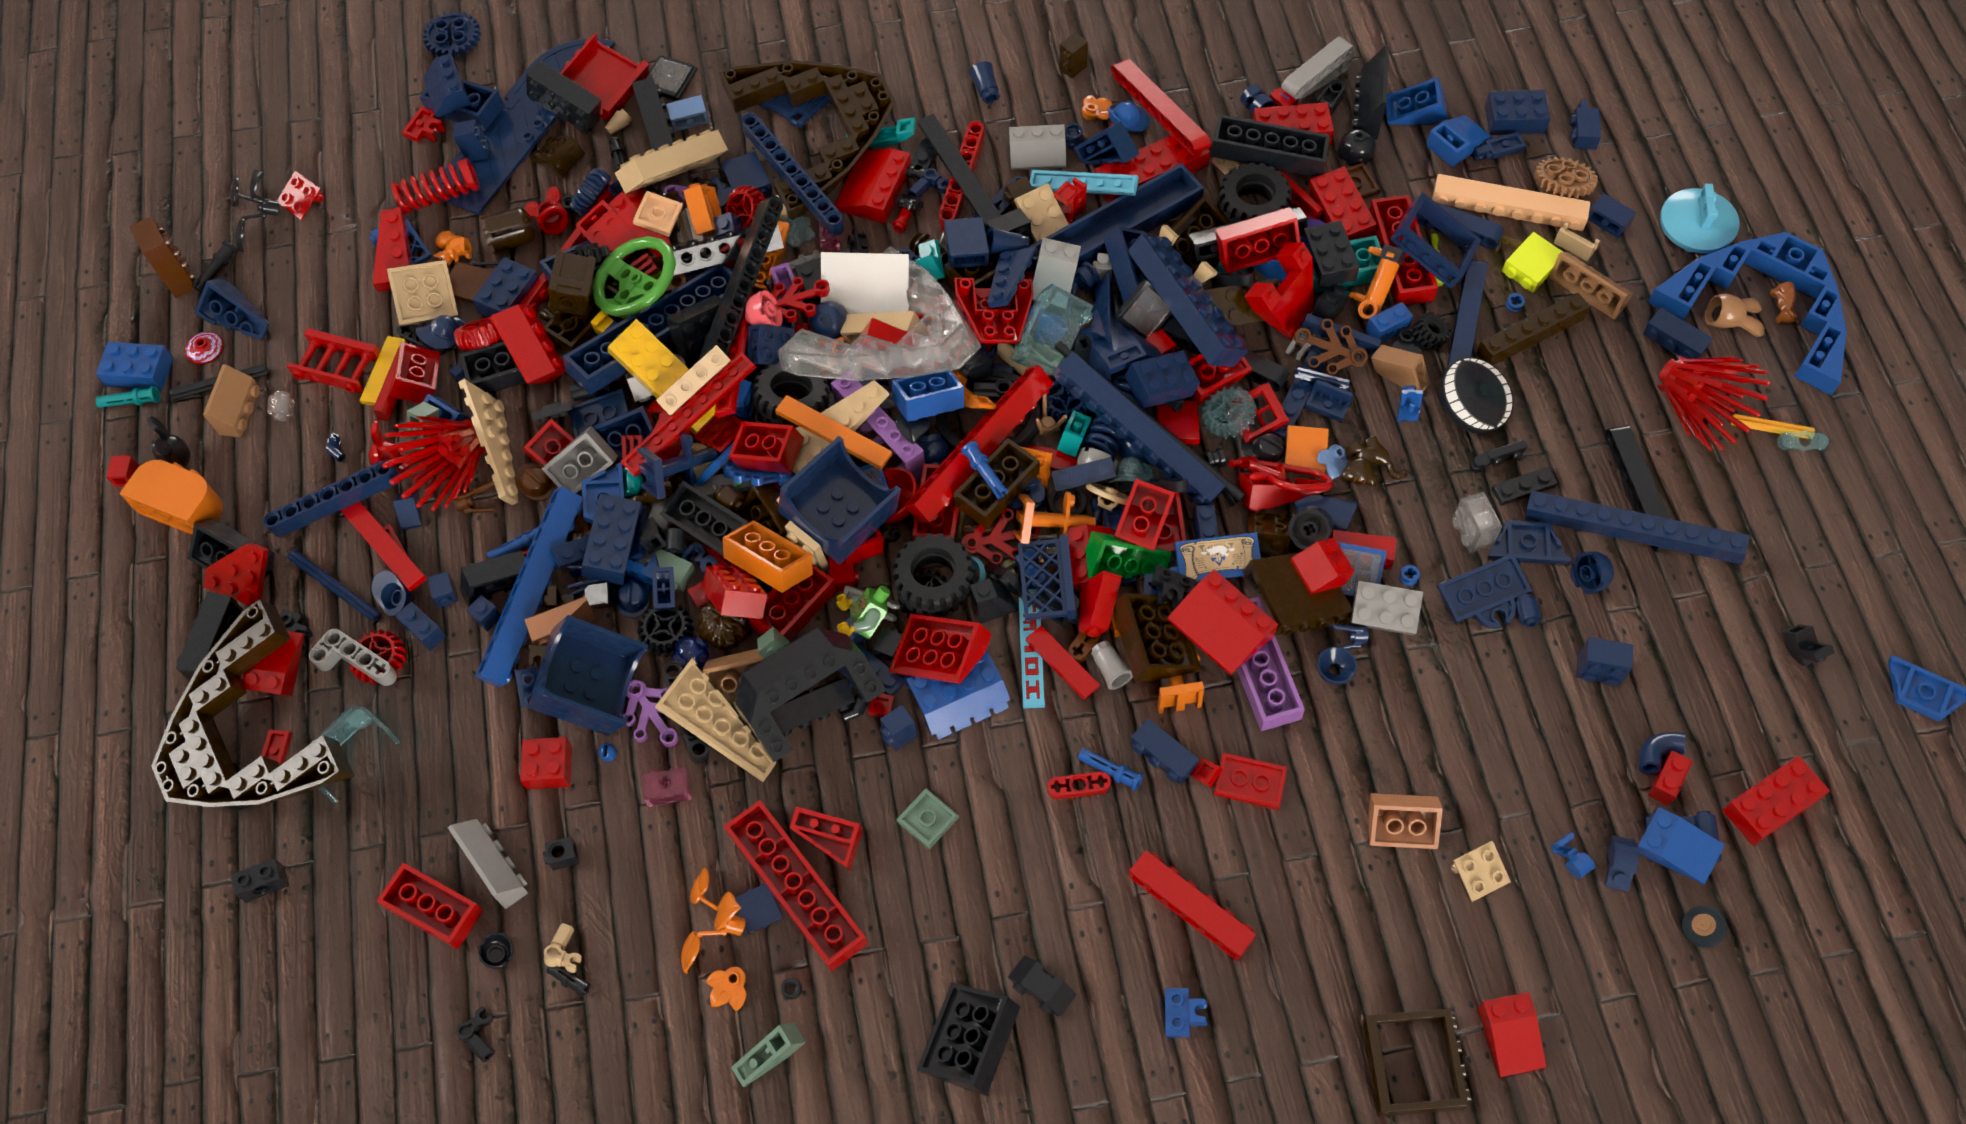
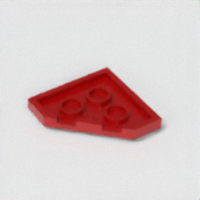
M254 543L245 544L205 569L203 588L222 595L232 596L234 600L251 606L259 599H262L269 549Z

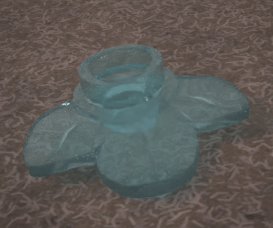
M798 216L794 220L785 219L782 221L790 224L786 240L788 245L800 248L802 242L811 241L816 237L814 231L808 227L811 218Z

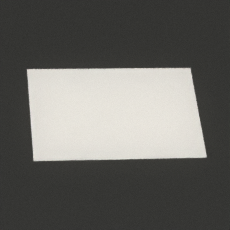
M821 252V279L827 280L830 286L828 296L821 298V302H837L845 307L848 314L908 311L909 254Z

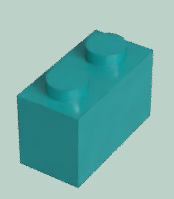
M1073 410L1057 450L1066 455L1076 457L1091 417Z

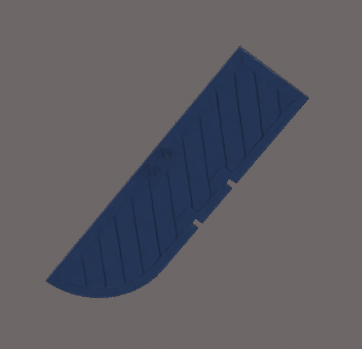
M597 38V41L611 49L616 44L614 41ZM578 39L560 44L539 56L527 68L505 95L504 99L507 101L504 102V108L489 128L483 131L485 138L491 144L489 158L471 162L479 180L480 190L473 191L470 188L469 194L465 195L461 192L457 198L451 195L450 200L442 199V201L480 216L558 118L557 114L546 110L538 102L529 99L526 94V74L539 60L560 73L566 62H570L575 52L583 47L586 39ZM460 150L451 163L454 165L457 175L464 185L462 174L457 164L459 160L465 159ZM447 166L445 171L454 188V182ZM439 176V183L442 189L445 191L444 183L442 181L441 176ZM432 185L430 188L432 189L433 193L435 194V188H434V185Z

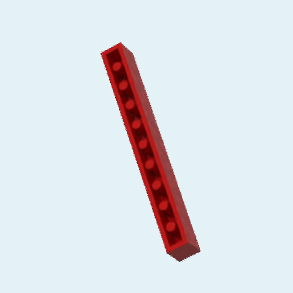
M1040 365L1031 366L1025 370L995 404L996 409L988 411L904 504L919 523H931L936 520L941 509L951 503L950 499L954 496V492L976 471L970 466L971 462L969 459L962 455V448L969 442L976 441L981 453L989 457L992 452H995L1000 447V443L1013 433L1014 427L1025 420V415L1037 406V402L1043 397V394L1047 395L1049 393V388L1054 383Z

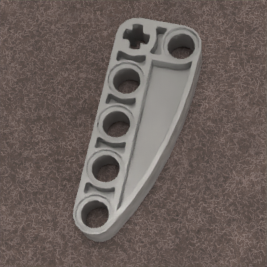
M1338 36L1290 74L1282 83L1281 89L1295 99L1306 97L1320 90L1349 68L1355 47L1341 36Z

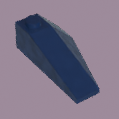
M223 278L206 282L194 313L210 324H218L226 329L237 330L244 335L263 340L270 323L235 286Z

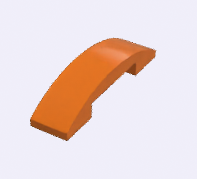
M950 369L964 387V406L983 410L996 409V405L988 397L973 395L965 387L967 378L958 370Z

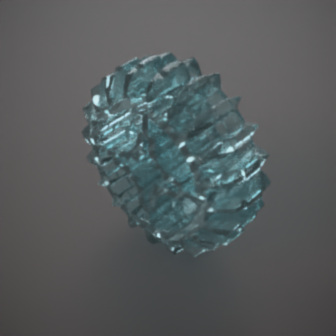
M1232 385L1229 390L1223 386V391L1216 389L1215 395L1209 394L1211 400H1205L1206 406L1202 407L1204 413L1202 418L1205 426L1209 428L1212 434L1215 433L1218 437L1223 434L1226 439L1229 434L1233 438H1235L1238 432L1243 435L1242 430H1249L1248 424H1254L1253 417H1256V405L1253 397L1249 395L1248 391H1243L1240 387L1235 389Z

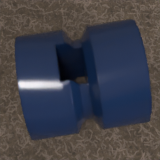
M1258 84L1249 86L1240 97L1241 103L1247 109H1250L1252 114H1254V108L1274 107L1275 104L1272 98L1265 94Z

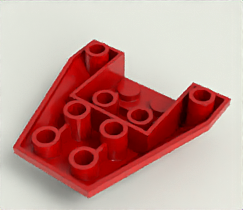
M954 278L956 298L979 342L1019 344L1034 296L1032 279H1023L1017 284L1018 289L1009 305L990 308L987 302L991 288H975L974 278Z

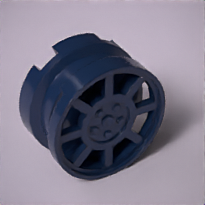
M1083 261L1076 267L1073 282L1077 283V287L1083 291L1085 289V292H1088L1100 282V276L1089 262Z

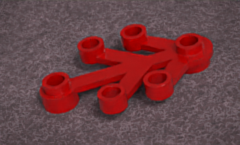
M796 277L792 280V285L787 292L783 283L775 284L771 294L777 301V304H775L777 311L781 310L782 316L786 317V321L789 323L797 321V312L793 309L786 310L781 308L782 306L802 310L808 317L814 316L816 314L815 305L800 301L816 295L821 298L828 296L830 286L827 280H818L814 283L813 289L795 294L797 290L804 288V280L801 277ZM784 295L783 298L777 300L778 296Z
M1006 508L989 536L981 537L985 528L980 524L974 533L965 535L961 542L965 546V551H969L970 554L978 552L989 559L991 563L1000 565L1003 559L1002 555L998 552L992 553L984 547V545L992 544L1009 555L1013 561L1016 560L1012 554L1015 551L1019 552L1018 548H1012L1003 542L1017 539L1013 534L1014 531L1001 533L1007 523L1013 519L1014 512ZM1004 513H1011V517L1005 518ZM1032 526L1035 528L1036 533L1030 534V540H1036L1039 537L1040 528ZM974 540L975 546H969L968 541ZM993 556H999L1000 561L994 562L992 560Z

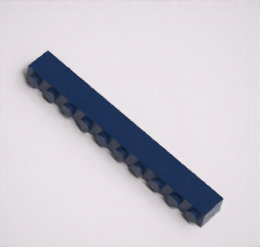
M1074 352L1057 366L1054 373L1057 382L1068 388L1075 398H1079L1085 403L1090 411L1095 412L1106 425H1110L1119 437L1127 440L1135 451L1144 455L1147 461L1161 470L1166 478H1187L1189 490L1182 492L1187 493L1198 506L1210 505L1221 494L1226 485Z
M1531 490L1525 519L1737 564L1743 563L1750 535Z

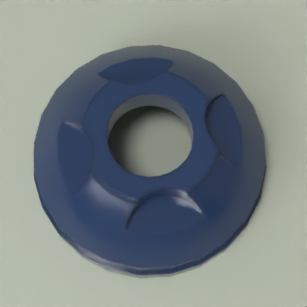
M1331 647L1320 654L1317 661V670L1321 678L1327 683L1343 685L1354 677L1357 671V662L1353 654L1347 649ZM1331 666H1338L1341 669V674L1332 675L1329 668Z

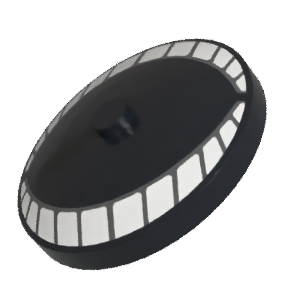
M1465 357L1456 360L1443 371L1439 381L1440 400L1448 416L1458 426L1472 433L1489 434L1507 423L1513 411V395L1506 378L1495 366L1479 358Z

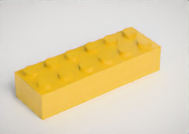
M637 319L608 346L607 352L657 399L689 371ZM716 405L689 428L694 435L715 416Z

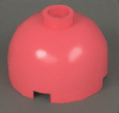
M767 290L760 291L747 301L745 318L749 324L782 325L781 310L777 311L775 307L777 301Z

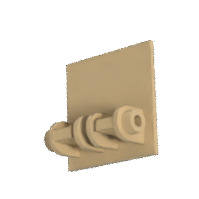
M1493 841L1453 860L1454 865L1451 866L1455 874L1459 872L1471 902L1511 882Z

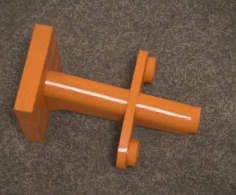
M1066 492L1064 495L1063 514L1034 511L1035 502L1027 494H1019L1018 498L1024 505L1023 510L1016 511V519L1020 522L1021 526L1020 530H1014L1013 534L1020 543L1029 544L1032 526L1060 528L1059 535H1066L1068 528L1085 524L1096 525V518L1088 515L1070 514V507H1073L1075 503V495H1072L1070 492Z
M1180 675L1168 678L1169 687L1159 688L1157 705L1159 714H1163L1165 707L1175 706L1176 712L1184 711L1185 704L1196 703L1197 708L1202 707L1204 694L1202 681L1184 684L1183 677Z

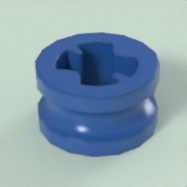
M1512 293L1506 300V308L1512 312H1518L1523 308L1525 299L1519 293ZM1514 300L1518 301L1516 305L1512 304Z
M1406 565L1402 568L1399 579L1402 584L1412 586L1418 581L1420 572L1415 566ZM1407 572H1410L1411 575L1413 574L1412 579L1405 576Z

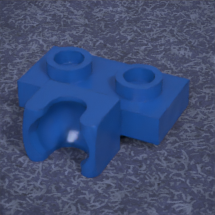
M1165 988L1166 1037H1190V1025L1207 1026L1206 1018L1196 1015L1199 1009L1207 1008V1001L1205 999H1190L1189 988Z

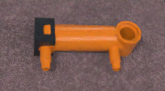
M1384 244L1383 249L1372 246L1368 249V252L1381 258L1366 295L1351 292L1349 296L1361 302L1358 307V313L1366 322L1369 321V318L1381 313L1399 267H1402L1406 257V253L1402 249ZM1373 307L1374 312L1371 315H1366V310Z

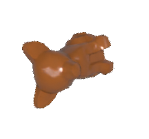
M1790 281L1771 289L1770 295L1772 298L1777 299V307L1781 311L1776 317V322L1778 324L1782 322L1788 324L1795 321L1798 325L1800 323L1793 310L1796 301L1795 284Z

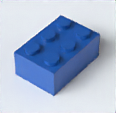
M107 342L96 375L106 387L147 389L151 386H157L162 391L173 357L164 345Z
M949 367L892 380L893 402L907 422L964 408V387Z

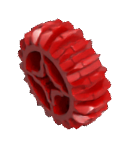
M749 185L738 186V188L733 189V193L728 194L729 200H725L727 203L726 207H724L726 210L725 214L731 212L738 216L741 221L742 231L744 227L751 225L758 204L765 200L764 193L760 192L758 188Z
M490 317L464 324V326H460L453 333L454 340L459 349L466 351L479 349L502 340Z
M371 629L370 635L363 633L364 638L361 640L356 638L358 643L387 661L396 671L397 676V670L404 669L402 663L406 662L404 655L407 654L402 640L391 631L384 632V630L379 629L376 633ZM380 645H388L391 648L380 647ZM349 664L350 671L355 674L354 676L357 679L362 680L366 684L368 682L373 685L376 684L375 680Z

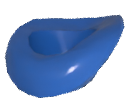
M1124 101L1117 106L1108 108L1111 122L1116 124L1122 121L1127 131L1142 132L1150 123L1146 110L1133 102Z

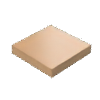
M646 190L633 219V224L670 237L683 203Z

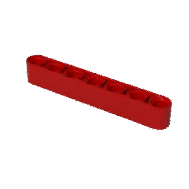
M980 121L969 123L959 151L973 174L985 139L984 125ZM952 176L939 211V223L942 231H944V220L959 219L966 199Z

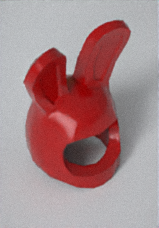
M551 187L546 193L547 201L541 202L540 205L533 201L525 205L524 209L530 217L536 219L538 226L543 232L548 235H557L567 228L569 216L566 209L561 205V191L557 187Z
M374 420L370 428L371 438L374 443L371 445L368 454L370 465L372 466L384 460H393L398 458V455H406L405 451L400 452L398 449L385 452L380 450L383 446L395 443L386 440L382 436L379 421ZM403 463L399 467L394 465L400 474L409 469V467H403Z

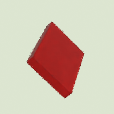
M1184 401V406L1179 412H1176L1166 404L1157 405V420L1186 445H1199L1197 401Z
M1222 752L1220 761L1222 772L1216 780L1214 795L1279 810L1287 767Z

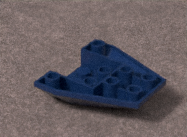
M1113 317L1112 344H1108L1107 340L1102 337L1099 340L1093 338L1092 326L1079 331V335H1087L1092 343L1088 364L1111 383V374L1130 367L1134 362L1162 356L1156 346L1115 317Z

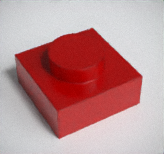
M881 694L871 700L868 711L869 715L884 717L890 713L895 700L894 696Z
M1202 758L1191 776L1196 781L1211 788L1222 772L1220 766Z

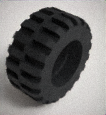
M1248 163L1246 166L1245 164L1239 165L1238 169L1233 168L1229 171V174L1224 176L1220 184L1218 210L1232 224L1290 207L1292 189L1286 177L1283 178L1284 174L1280 171H1275L1276 168L1272 166H1265L1263 163H1260V165ZM1246 194H1258L1265 197L1269 202L1264 205H1250L1239 197Z
M780 361L776 365H768L766 370H761L754 379L752 395L753 413L759 422L792 425L797 428L799 427L798 425L776 414L775 410L783 400L780 397L785 395L801 397L802 399L797 401L821 413L829 408L830 387L827 379L819 370H815L813 366H807L803 362L794 363L793 361H787L783 363Z
M928 533L926 537L921 538L919 535L914 538L915 541L905 543V549H900L897 553V558L894 559L893 578L896 593L899 595L902 604L906 603V607L910 611L916 609L918 615L926 613L929 616L935 617V614H941L942 617L948 615L947 612L950 610L954 613L959 610L958 605L963 606L967 602V597L971 596L970 585L974 584V568L969 551H965V546L961 542L956 543V539L951 536L945 538V534L938 533V536H933L932 533ZM932 563L943 564L954 572L952 578L947 583L938 587L921 585L914 579V576L920 568Z

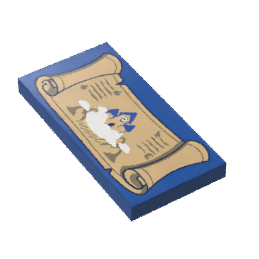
M1257 532L1174 543L1178 573L1196 579V582H1200L1214 569L1225 579L1244 577L1242 571L1249 561L1261 559Z

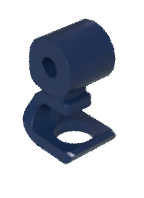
M700 543L691 544L682 554V558L689 562L698 554L695 563L700 566L703 576L705 575L706 566L718 564L714 557L706 555L705 549Z

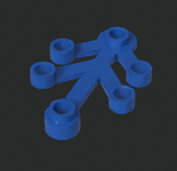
M727 462L723 467L725 478H733L735 483L751 480L754 486L778 482V485L783 487L796 475L792 472L788 474L740 469L734 462Z

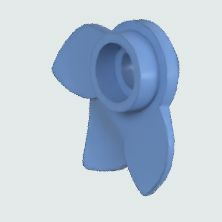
M1337 444L1332 445L1328 450L1320 451L1317 456V462L1326 465L1328 475L1332 479L1341 475L1348 462L1344 449Z

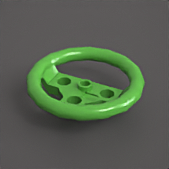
M651 236L635 238L617 247L604 259L595 274L592 286L594 303L603 313L616 317L635 315L650 307L664 294L673 279L676 266L673 249L663 239ZM650 248L658 250L662 254L664 265L659 279L656 280L625 263L622 259L637 250ZM609 275L619 283V292L613 299L605 298L604 287Z

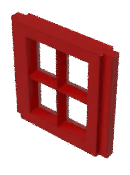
M1269 382L1230 401L1226 405L1246 444L1253 442L1258 436L1270 433L1289 422ZM1262 394L1268 406L1258 410L1252 399ZM1249 401L1254 413L1244 417L1239 406ZM1270 409L1276 420L1266 425L1260 414ZM1257 416L1262 428L1252 432L1247 420Z

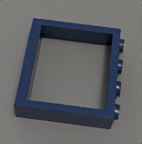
M1423 192L1410 204L1390 239L1449 288L1453 287L1463 277L1481 242L1478 236ZM1417 212L1465 250L1458 266L1454 265L1409 228ZM1402 235L1404 238L1401 240L1398 236Z

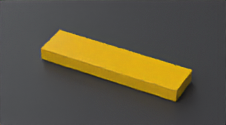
M387 336L361 395L360 402L362 404L375 405L401 341L407 343L406 339Z

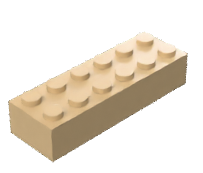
M709 129L700 133L698 137L694 134L686 138L684 142L680 139L672 143V146L665 144L659 147L658 151L651 149L645 152L644 156H640V154L634 155L629 158L630 161L620 165L621 169L615 172V175L625 194L709 164L728 149L719 131L711 132Z

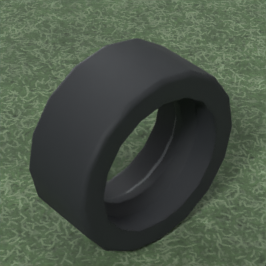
M1079 487L1057 492L1056 489L1052 490L1048 499L1049 513L1063 514V512L1056 508L1055 503L1059 498L1064 497L1066 492H1070L1079 501V508L1070 514L1085 515L1087 498Z

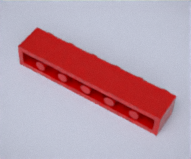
M1145 850L1129 870L1128 877L1237 962L1254 941L1256 934L1253 933L1254 930L1250 925L1236 920L1235 915L1226 908L1223 910L1219 907L1217 901L1212 896L1204 895L1198 890L1199 888L1195 883L1180 877V873L1174 867H1167L1163 864L1162 859L1153 852L1150 854Z

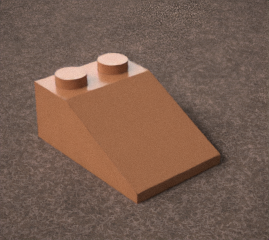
M586 597L525 619L533 644L535 646H547L552 629L567 615L591 623L596 617Z

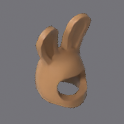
M1719 294L1710 300L1704 310L1703 320L1709 326L1722 328L1741 327L1756 337H1761L1765 333L1763 324L1759 320L1747 315V312L1759 313L1762 310L1760 303L1754 298L1740 299L1732 294ZM1721 306L1720 315L1714 321L1712 312L1715 307Z

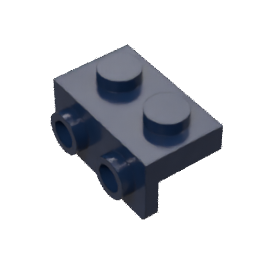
M1316 380L1305 408L1342 423L1354 394L1346 389L1330 385L1326 381Z

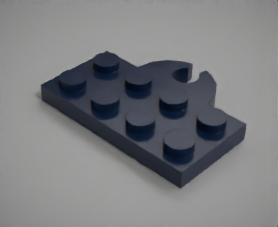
M1513 553L1436 586L1455 624L1474 616L1478 623L1491 629L1501 627L1500 623L1494 618V612H1500L1504 618L1503 623L1507 625L1515 615L1516 605L1514 599L1532 592Z

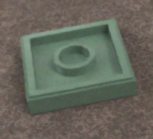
M925 788L896 821L930 850L958 820L959 815Z

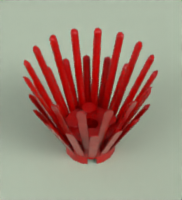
M1677 356L1680 358L1678 361L1669 360L1659 374L1658 378L1663 382L1662 386L1658 384V388L1666 394L1680 423L1689 436L1690 431L1686 423L1695 437L1699 438L1703 446L1705 444L1710 451H1712V446L1702 434L1701 429L1719 450H1724L1723 445L1702 421L1705 418L1732 444L1737 443V440L1722 427L1724 422L1705 405L1744 432L1750 431L1748 426L1731 415L1735 413V409L1723 401L1755 417H1760L1761 413L1718 391L1740 399L1747 395L1767 401L1768 397L1711 377L1744 384L1750 382L1769 386L1771 383L1767 380L1736 375V371L1767 374L1768 371L1750 369L1759 368L1760 365L1733 364L1743 361V359H1733L1734 357L1687 359L1683 356Z
M417 416L420 420L439 423L407 421L406 424H395L394 427L438 429L389 432L384 435L385 437L434 435L381 447L380 450L382 452L394 449L403 452L428 446L384 462L382 464L383 468H388L404 462L403 467L407 468L424 460L392 478L389 483L394 485L423 469L412 477V481L416 483L401 495L403 499H406L443 469L424 489L426 494L416 503V507L420 508L454 472L431 507V511L437 509L460 476L444 505L447 508L452 499L457 498L465 480L463 493L467 491L469 483H472L480 455L486 450L485 446L481 447L472 421L464 420L460 422L433 416Z

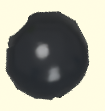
M499 932L486 935L478 948L480 962L487 968L495 970L505 967L511 961L514 953L511 939L506 934Z

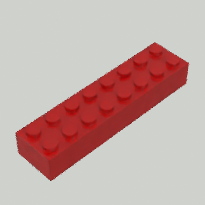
M761 800L724 825L727 835L830 972L834 971L868 945L864 934Z

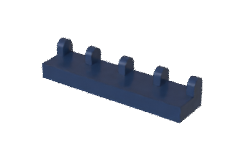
M1307 313L1301 322L1300 328H1307L1311 333L1316 334L1315 337L1317 338L1322 336L1329 339L1326 331H1323L1320 327L1324 319ZM1324 322V327L1329 328L1330 323ZM1333 323V328L1340 343L1348 346L1345 338L1339 335V329L1343 326ZM1343 328L1342 333L1348 335L1349 331ZM1352 330V336L1357 346L1364 348L1369 354L1368 359L1372 360V355L1379 348L1381 340Z

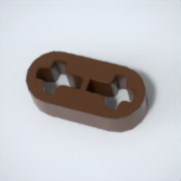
M1081 632L1070 645L1068 653L1078 663L1084 662L1091 654L1092 648L1099 643L1100 636L1089 639L1086 643L1087 634ZM1083 647L1081 653L1082 655L1078 654L1075 656L1074 650L1079 651V649Z

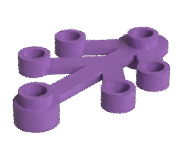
M633 680L630 682L626 695L629 698L626 713L623 715L626 718L633 717L630 722H626L625 725L629 727L635 725L637 719L634 713L639 702L642 706V711L637 729L633 733L635 740L639 743L647 740L646 728L650 717L661 733L660 740L662 744L666 747L675 746L679 740L677 732L672 728H667L658 713L662 712L655 708L657 703L649 702L646 698L657 697L661 699L663 694L666 693L667 688H647L644 682ZM640 689V692L636 694L633 693L634 690ZM639 733H644L643 737L638 738L637 735ZM668 737H674L671 742H667Z

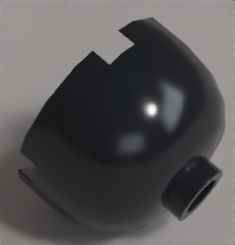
M1352 129L1341 138L1337 151L1338 156L1341 160H1345L1349 166H1355L1360 163L1367 165L1374 158L1376 143L1369 132L1363 129Z

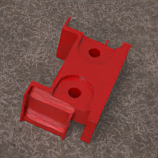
M1077 178L1072 180L1074 185L1065 181L1054 192V198L1065 204L1061 210L1068 224L1074 221V218L1080 211L1083 213L1086 211L1087 185Z

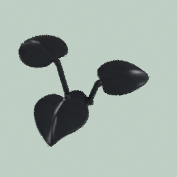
M256 169L253 170L251 176L250 197L238 193V176H234L230 192L231 206H235L236 198L239 197L257 203V211H260V214L242 216L241 220L238 221L235 231V244L241 252H244L242 241L246 219L266 218V214L277 216L279 211L278 201L265 199L255 194L259 181L265 173Z
M883 385L882 387L890 395L879 407L882 410L893 409L896 405L893 402L892 386ZM901 413L896 419V427L909 442L914 444L919 437L928 431L930 421L927 417L916 421L907 422Z

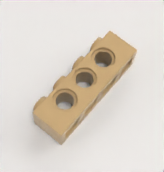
M716 345L656 401L671 416L729 364L731 360Z

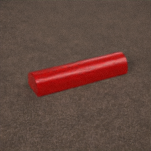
M400 346L397 349L373 408L378 420L389 421L398 398L389 396Z

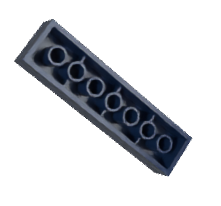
M1141 234L1129 248L1128 253L1208 364L1211 366L1234 367L1249 351L1245 346V341L1234 331V326L1225 319L1223 311L1214 304L1212 296L1203 289L1202 283L1192 274V269L1184 263L1181 254L1172 247V242L1164 236Z

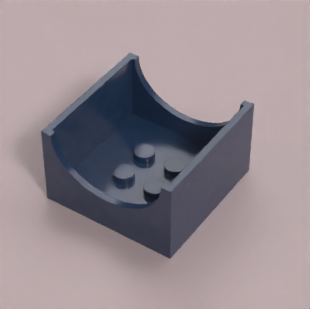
M838 436L780 488L778 512L815 540L822 550L840 565L896 512L901 488L897 485L894 489L885 488L870 479L851 459L844 446V439Z
M567 615L551 631L527 708L607 736L611 735L627 722V718L623 716L627 690L633 673L641 657L647 651L648 645Z

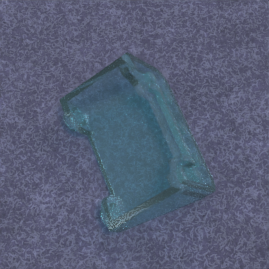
M1054 284L1046 287L1040 292L1024 326L1020 343L1016 345L1011 360L1026 367L1040 365L1046 374L1054 376L1057 366L1066 359L1054 349L1055 345L1062 341L1070 349L1072 348L1080 327L1084 323L1088 324L1092 318L1093 313H1091L1093 305Z

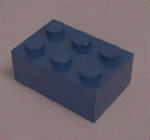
M1545 90L1492 91L1488 94L1485 112L1490 135H1508L1519 132V134H1542L1546 132L1550 121V113Z
M504 257L472 299L478 313L491 317L493 314L520 304L539 279L537 271Z
M1183 350L1134 362L1125 374V378L1139 406L1143 409L1190 397L1201 384Z

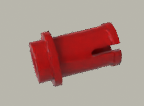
M906 208L900 210L897 219L893 221V229L896 232L902 233L907 229L908 220L912 215L910 210Z

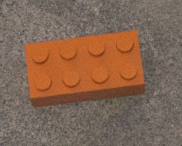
M754 520L723 537V555L725 559L781 593L813 575L811 553Z

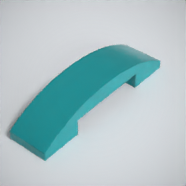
M915 117L897 120L896 126L881 128L869 147H886L910 138L915 132Z

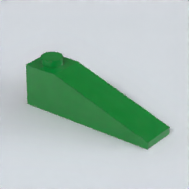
M1094 531L1091 532L1085 550L1088 577L1090 579L1102 571L1120 575L1121 578L1125 579L1140 574L1145 576V574L1153 573L1157 565L1167 568L1172 552L1155 547L1154 551L1115 538L1113 535Z

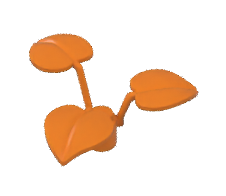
M703 867L692 886L690 900L692 904H697L700 899L718 912L714 921V929L717 931H699L697 934L695 931H692L689 934L681 952V965L685 974H688V969L699 952L700 938L702 936H726L727 933L740 936L745 927V919L735 916L741 907L731 892L724 894L718 906L705 898L704 893L709 884V873L706 867Z

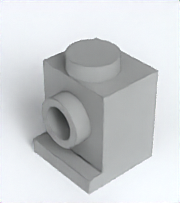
M1098 253L1097 261H1093V267L1098 272L1100 280L1109 271L1112 282V266L1109 255L1107 253Z

